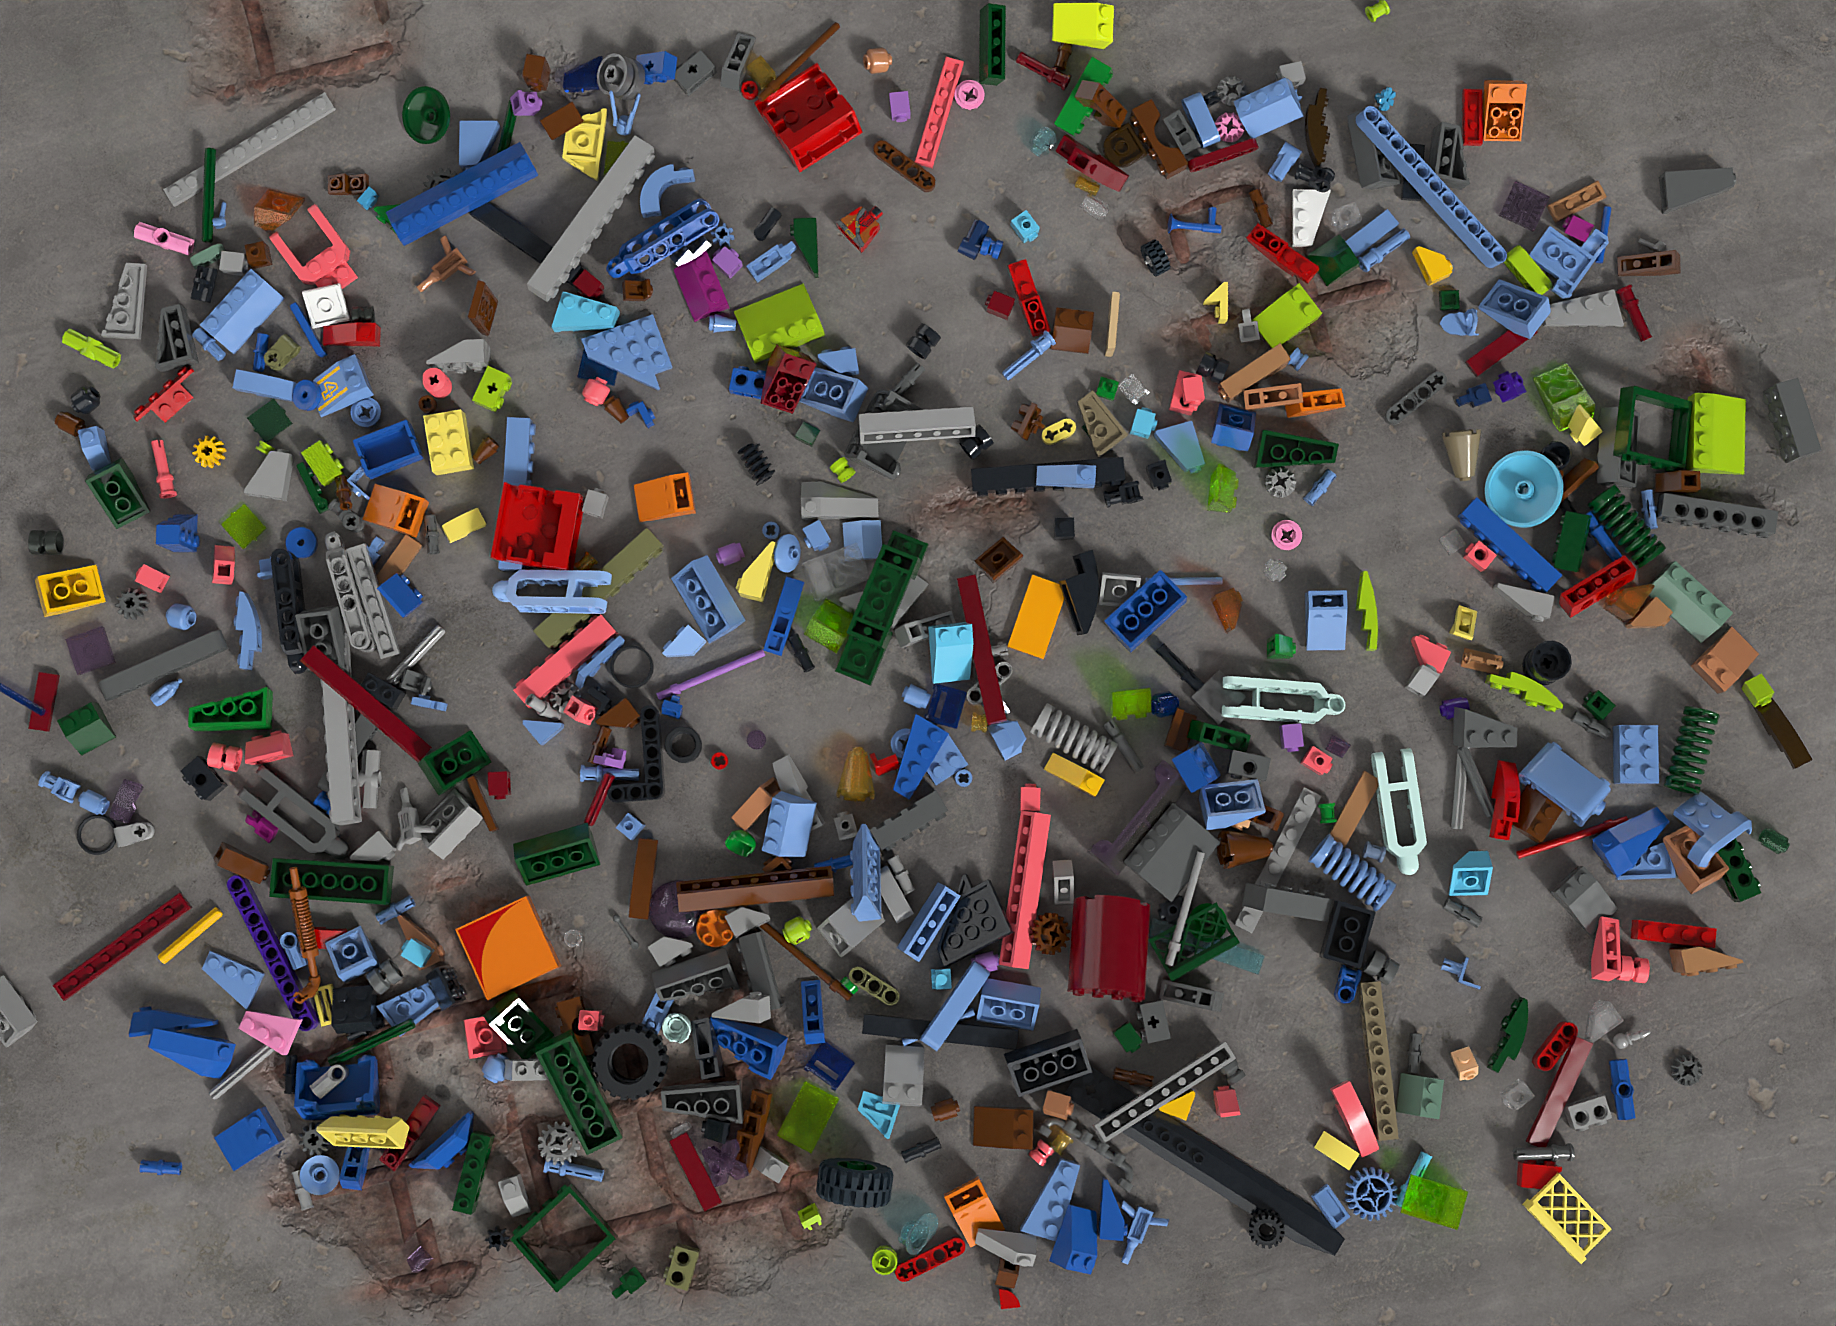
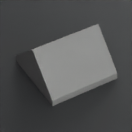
M1103 572L1100 578L1099 605L1120 607L1140 589L1141 576Z

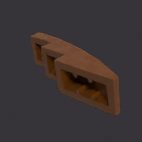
M639 838L628 918L649 919L658 850V840Z
M757 1088L752 1090L749 1109H746L744 1112L742 1129L737 1132L732 1168L751 1173L764 1135L771 1104V1093Z

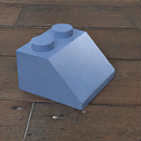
M361 926L325 943L336 973L344 983L380 965L377 955Z

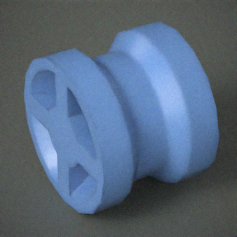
M1297 347L1290 355L1291 360L1288 365H1293L1294 369L1298 371L1309 356L1302 354Z

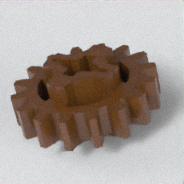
M1046 912L1044 915H1038L1039 920H1033L1035 927H1030L1033 934H1030L1029 937L1034 938L1031 944L1037 945L1035 950L1041 951L1042 954L1055 955V952H1062L1060 947L1066 948L1067 945L1064 942L1065 940H1070L1066 936V934L1070 933V930L1065 928L1068 926V923L1063 922L1064 917L1058 916L1057 913L1051 914Z

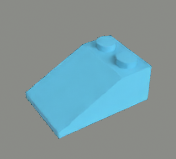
M962 622L928 626L932 683L970 680L973 652L972 624Z

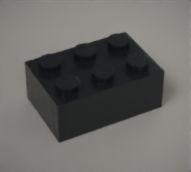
M1334 901L1319 957L1361 968L1376 912L1341 901Z

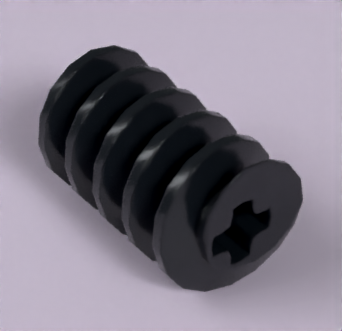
M751 443L742 447L737 453L739 455L743 454L741 460L746 461L744 465L749 468V474H754L752 479L754 481L758 480L756 482V486L768 481L775 473V469L768 470L772 464L764 463L768 457L761 458L764 451H757L760 444Z

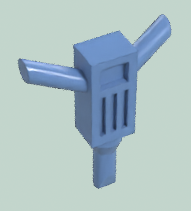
M1123 1200L1121 1208L1133 1218L1126 1236L1128 1238L1127 1247L1121 1262L1128 1265L1134 1249L1139 1243L1142 1244L1148 1226H1167L1169 1219L1152 1217L1154 1213L1152 1210L1139 1205L1134 1210Z

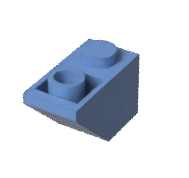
M850 346L840 348V351L827 349L818 354L819 362L835 373L845 376L859 374L855 348L851 349Z

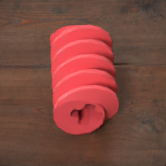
M429 368L423 373V386L432 396L442 399L451 393L452 383L440 369Z

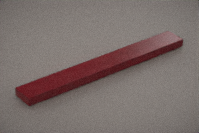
M974 574L957 578L966 623L972 624V653L987 724L1005 722L1007 718L977 577Z
M314 645L301 658L300 661L418 763L432 748Z
M179 892L56 982L53 987L63 1001L68 1000L192 909V906L182 892Z

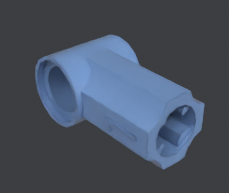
M1285 142L1268 175L1273 180L1282 182L1302 151Z
M294 930L284 933L280 938V944L285 948L293 970L308 965L307 958L301 957L298 934ZM289 935H292L295 938V943L293 945H290L287 942V937Z

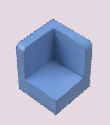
M271 556L270 559L259 560L260 573H257V577L263 580L272 579Z

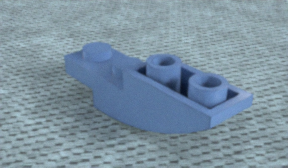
M239 591V596L236 597V607L238 609L237 615L234 616V626H236L235 630L243 632V635H240L239 639L241 654L238 655L237 663L240 665V669L252 670L254 652H262V630L259 616L249 594Z

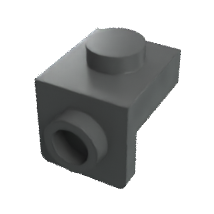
M405 669L399 687L426 695V692L428 693L431 689L432 682L429 676Z

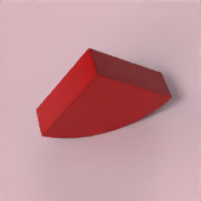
M999 1288L1001 1309L1020 1307L1019 1300L1015 1294L1007 1289Z

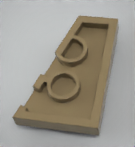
M1093 390L1077 402L1097 458H1100L1128 436L1127 432Z

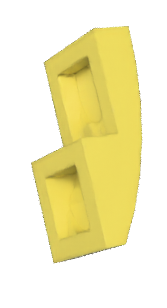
M475 508L452 519L441 527L448 541L452 543L466 537L473 531L485 527L486 522L479 509Z
M1325 1131L1314 1146L1315 1149L1349 1171L1360 1155Z

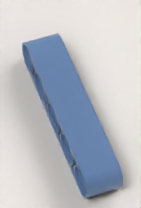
M973 961L922 1034L920 1041L937 1051L989 977L990 971Z

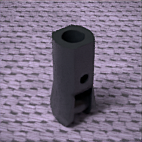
M771 207L761 220L762 222L755 228L754 235L758 241L765 240L782 215L778 210Z

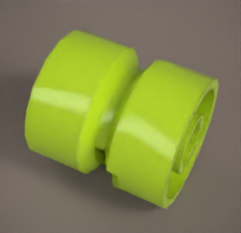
M882 1245L873 1252L872 1267L878 1274L889 1275L896 1269L898 1258L895 1249L888 1245Z

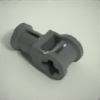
M335 498L329 504L328 509L336 513L346 529L354 533L363 530L364 520L349 508L346 511L340 509L339 498ZM352 520H355V526H352Z

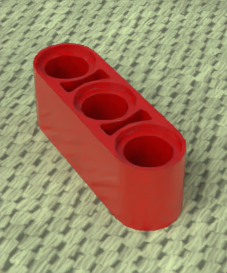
M1566 1021L1558 1023L1532 1058L1534 1067L1543 1071L1551 1070L1569 1047L1573 1036H1577V1026ZM1568 1025L1570 1027V1033L1567 1036H1565L1563 1033V1029L1565 1026ZM1554 1041H1557L1559 1044L1556 1051H1553L1551 1048ZM1543 1056L1547 1059L1545 1066H1541L1539 1063L1540 1058Z

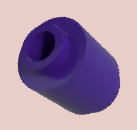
M1461 697L1444 700L1442 705L1439 706L1441 716H1445L1447 720L1454 718V707L1470 711L1467 698Z

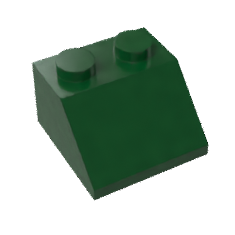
M90 702L57 720L66 739L82 756L116 738L99 703Z

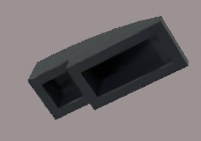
M710 1017L691 1021L696 1060H699L701 1079L708 1081L725 1077L722 1055Z

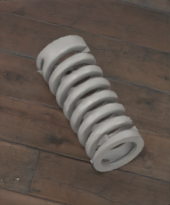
M1046 703L1030 733L1034 735L1037 733V737L1041 738L1050 727L1046 736V742L1051 743L1059 732L1054 744L1056 748H1060L1069 736L1063 749L1064 753H1069L1078 741L1072 754L1074 759L1078 758L1087 746L1081 759L1083 764H1086L1096 751L1090 767L1092 769L1096 768L1095 771L1101 774L1118 744L1109 739L1105 746L1107 738L1104 735L1097 739V731L1093 730L1088 734L1089 728L1087 725L1079 729L1080 722L1078 720H1074L1070 724L1071 717L1069 715H1065L1060 720L1062 716L1061 710L1054 712L1055 707Z

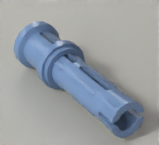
M1403 228L1377 248H1371L1365 256L1357 258L1360 262L1359 267L1364 272H1368L1370 267L1376 263H1381L1383 257L1410 239L1409 232Z
M581 765V782H584V780L600 782L606 772L613 774L614 780L639 781V769L603 768L601 765L585 767V765Z
M552 1159L549 1162L545 1161L543 1171L544 1173L548 1171L558 1173L562 1177L567 1174L602 1182L604 1175L603 1169L569 1163L567 1159L564 1160V1165H561L560 1161L553 1165Z

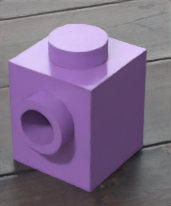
M724 246L722 250L719 248L713 254V264L729 279L743 266L742 261L738 258V253L732 248L729 250Z

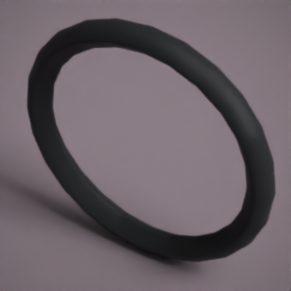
M95 814L81 822L77 831V840L85 852L92 855H101L114 847L116 843L115 834L111 844L106 849L93 851L88 849L82 842V828L88 821L95 818L108 821L113 829L116 828V825L109 817Z

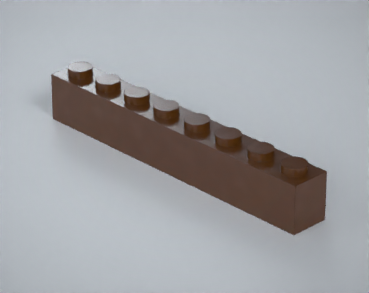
M831 866L676 882L679 912L834 896Z

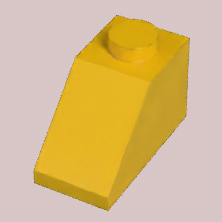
M1420 246L1413 250L1412 254L1428 286L1451 275L1453 267L1448 259L1446 260L1445 255Z

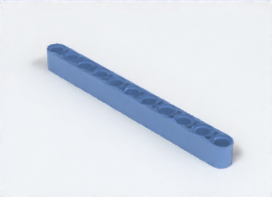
M1368 106L1356 116L1357 126L1487 268H1494L1506 260L1507 253L1505 249L1378 109Z

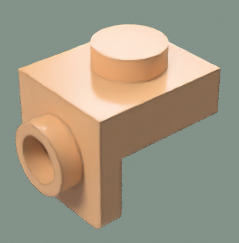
M1469 1046L1451 1052V1058L1458 1071L1459 1080H1470L1478 1075V1064Z

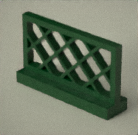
M1217 902L1186 919L1185 924L1188 923L1187 928L1183 929L1186 932L1184 940L1180 941L1182 947L1180 954H1176V957L1179 958L1177 965L1169 969L1167 964H1165L1169 950L1168 945L1166 951L1158 949L1154 942L1160 938L1167 939L1169 942L1172 941L1176 925L1149 939L1171 981L1240 944ZM1214 908L1219 914L1217 923L1206 920L1207 913ZM1205 914L1204 919L1199 918L1201 915ZM1220 918L1222 919L1224 925L1219 923ZM1192 920L1203 921L1200 932L1189 929ZM1205 922L1216 925L1213 936L1202 933ZM1218 926L1227 928L1230 934L1224 939L1215 937ZM1188 931L1199 934L1197 945L1185 942ZM1171 933L1170 938L1165 937V935ZM1201 935L1213 938L1210 947L1203 948L1198 946ZM1215 939L1220 940L1219 942L1213 944ZM1184 945L1195 947L1192 957L1181 956ZM1160 952L1165 953L1164 959ZM1181 958L1186 959L1183 962L1179 963Z

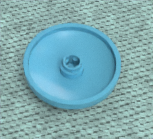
M1517 451L1501 458L1490 470L1485 483V498L1488 507L1506 524L1514 527L1526 528L1543 523L1557 510L1563 496V480L1557 466L1544 455L1533 451Z

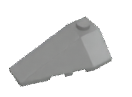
M821 481L801 482L802 520L879 518L878 498Z

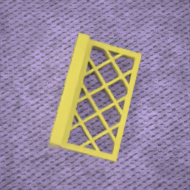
M1559 1173L1531 1200L1527 1199L1522 1204L1580 1264L1586 1260L1585 1255L1611 1230L1606 1222ZM1560 1180L1563 1184V1192H1554V1185ZM1543 1196H1549V1206H1541L1538 1201ZM1553 1196H1563L1562 1206H1553ZM1567 1196L1576 1197V1206H1567ZM1553 1210H1562V1220L1553 1219ZM1566 1210H1576L1575 1220H1566ZM1580 1210L1589 1211V1220H1580ZM1575 1223V1234L1566 1233V1224ZM1579 1223H1589L1588 1233L1579 1234ZM1593 1223H1600L1604 1227L1599 1233H1593ZM1579 1237H1588V1244L1582 1249L1579 1246Z

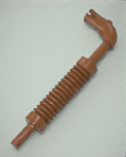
M291 867L289 871L293 888L288 892L291 899L290 902L292 903L301 957L307 958L310 972L307 986L293 995V997H296L294 1001L302 1004L308 998L314 997L320 987L321 978L315 961V957L319 955L311 918L310 904H308L307 889L300 885L297 867Z

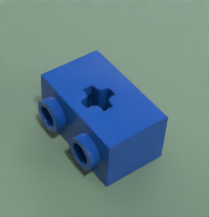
M666 51L637 55L636 60L642 64L645 71L644 84L651 85L653 82L666 83L667 80L675 79L676 56Z

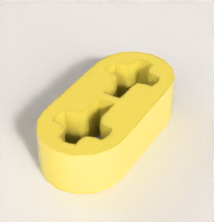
M1063 419L1045 428L1041 436L1042 441L1047 445H1053L1072 436L1076 430L1075 422L1071 419ZM1065 423L1072 426L1070 432L1067 430L1060 432L1064 428ZM1047 432H1050L1051 434L1055 432L1058 433L1053 436L1052 441L1050 440V438H1045L1047 436Z

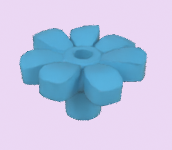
M1386 87V89L1381 91V94L1376 93L1375 100L1380 104L1379 110L1388 111L1389 107L1394 104L1393 98L1396 97V92L1392 91L1391 87Z

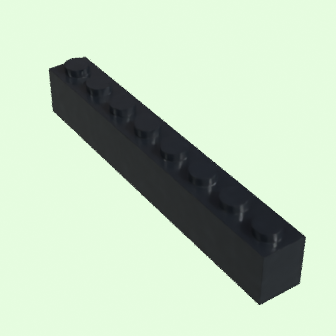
M1113 457L971 469L972 495L977 494V497H986L988 493H996L997 496L1007 495V492L1015 491V494H1024L1026 490H1034V492L1038 493L1044 492L1048 488H1053V491L1064 490V487L1036 485L1037 466L1094 465L1096 466L1094 488L1102 487V484L1120 486L1125 481L1124 458Z

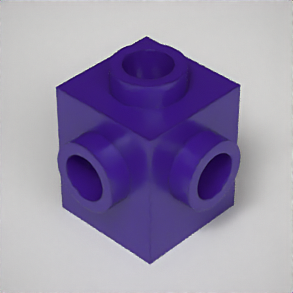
M1509 371L1498 375L1499 379L1493 382L1495 392L1500 397L1502 403L1527 392L1523 385V379L1517 372L1509 373Z

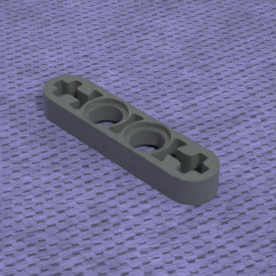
M1435 372L1387 410L1384 416L1385 421L1389 425L1399 424L1446 385L1447 377L1445 374ZM1440 377V384L1437 383L1431 388L1429 385L1435 381V378ZM1425 388L1428 391L1427 397H1420L1418 389ZM1404 400H1411L1413 408L1406 409L1403 405ZM1400 409L1402 412L1396 417L1397 420H1391L1390 412L1394 414Z

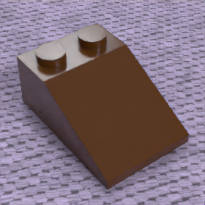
M974 1106L973 1146L1033 1150V1108Z

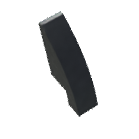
M1093 550L1072 556L1078 575L1059 581L1077 636L1088 633L1098 602V571Z

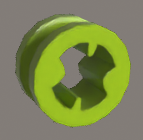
M261 440L259 441L260 445L256 446L257 450L266 455L270 451L275 450V448Z

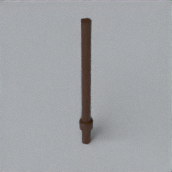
M837 22L832 24L775 80H771L766 85L767 87L757 96L758 99L763 102L771 93H775L780 88V85L840 28V25Z
M767 922L759 926L830 986L829 989L834 993L837 992L847 1001L853 996L841 986V982L837 979L834 980L793 944L788 943Z

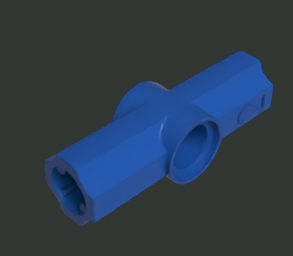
M1627 1059L1610 1060L1611 1092L1614 1095L1617 1120L1636 1118L1632 1097L1634 1089L1630 1083ZM1624 1084L1626 1090L1623 1094H1620L1619 1087Z

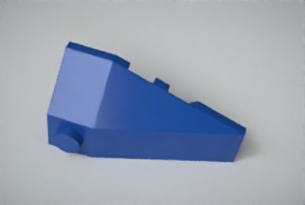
M153 1028L148 1047L200 1076L220 1079L231 1064L236 1044L226 1039Z

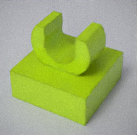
M815 1203L798 1211L804 1229L812 1230L811 1225L818 1222L819 1226L822 1225V1219Z

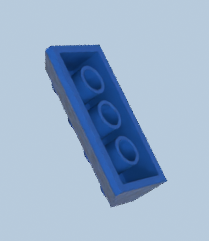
M1160 569L1104 622L1121 644L1131 653L1187 602V596Z

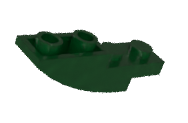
M1519 997L1515 999L1511 1004L1510 1009L1512 1010L1510 1014L1506 1015L1501 1021L1500 1025L1502 1027L1500 1031L1504 1032L1506 1036L1499 1040L1497 1044L1499 1048L1496 1053L1491 1054L1487 1061L1489 1063L1487 1068L1493 1072L1499 1073L1507 1058L1515 1061L1522 1047L1528 1024V1000Z

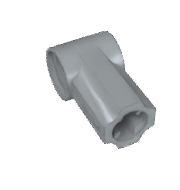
M344 1064L330 1067L325 1074L310 1085L313 1093L319 1099H322L339 1083L347 1079L349 1075L348 1067ZM336 1068H340L343 1071L340 1079L334 1075Z

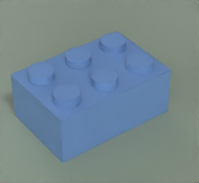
M1658 725L1613 726L1614 784L1659 783Z

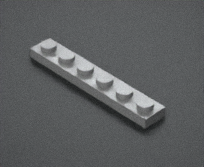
M364 543L346 549L380 658L384 659L400 654L383 595L377 589L379 583L367 544Z

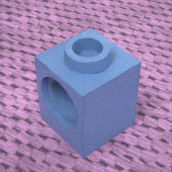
M627 813L616 828L630 840H634L645 827V824L631 813Z

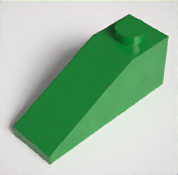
M1274 634L1267 639V659H1290L1296 653V643H1293V638Z

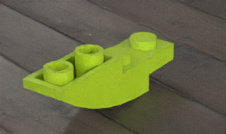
M1515 672L1507 673L1506 678L1493 674L1486 676L1485 683L1490 684V688L1497 690L1502 688L1509 689V693L1516 695L1522 693L1520 700L1525 701L1527 706L1537 707V705L1544 707V710L1550 712L1563 709V704L1554 694L1526 676Z

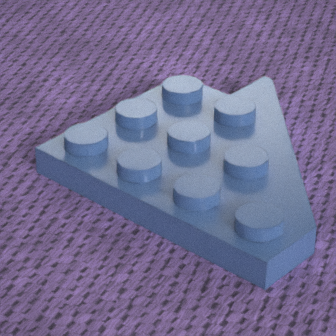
M653 314L581 339L589 359L656 390H660L655 374L672 369Z

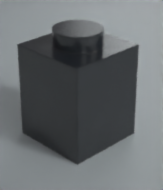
M1074 517L1055 518L1054 540H1073L1075 537Z

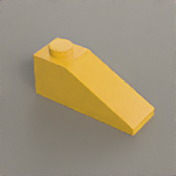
M1052 753L1044 768L1045 771L1092 797H1096L1105 779L1055 753Z

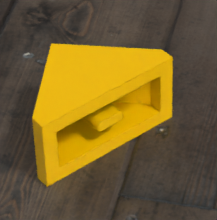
M1191 1089L1180 1094L1160 1107L1159 1110L1187 1120L1195 1097L1194 1090Z

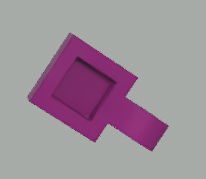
M254 809L252 812L254 818L247 815L245 822L256 828L254 832L268 843L272 842L279 828L265 817L261 818V814Z

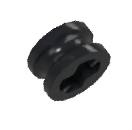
M1216 90L1203 97L1208 108L1221 100L1220 97H1217Z

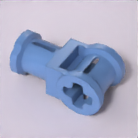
M45 771L42 774L38 784L40 787L52 790V794L69 803L74 802L73 797L77 789L81 788L80 784L63 777L57 778L51 775L49 771Z

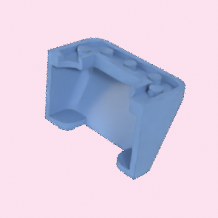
M1546 743L1519 773V781L1525 786L1531 783L1533 790L1537 789L1565 810L1568 816L1572 813L1571 816L1575 819L1573 822L1582 827L1610 793V783L1602 777L1599 779L1562 752V748L1557 743Z

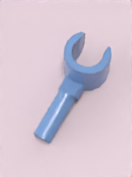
M222 202L219 217L213 218V225L216 229L226 227L224 217L227 204Z

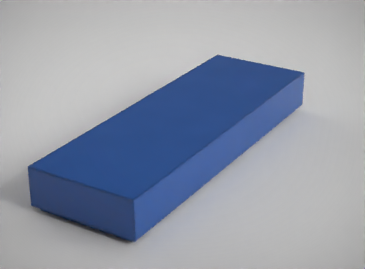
M296 302L290 305L315 353L320 358L327 356L328 354L302 308Z

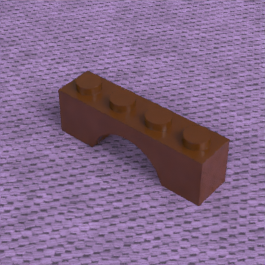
M1150 99L1132 109L1130 121L1133 127L1138 128L1142 143L1147 144L1151 159L1156 160L1160 175H1164L1167 180L1186 170L1188 162L1180 148L1166 147L1155 136L1154 127L1159 122L1161 115L1153 100Z

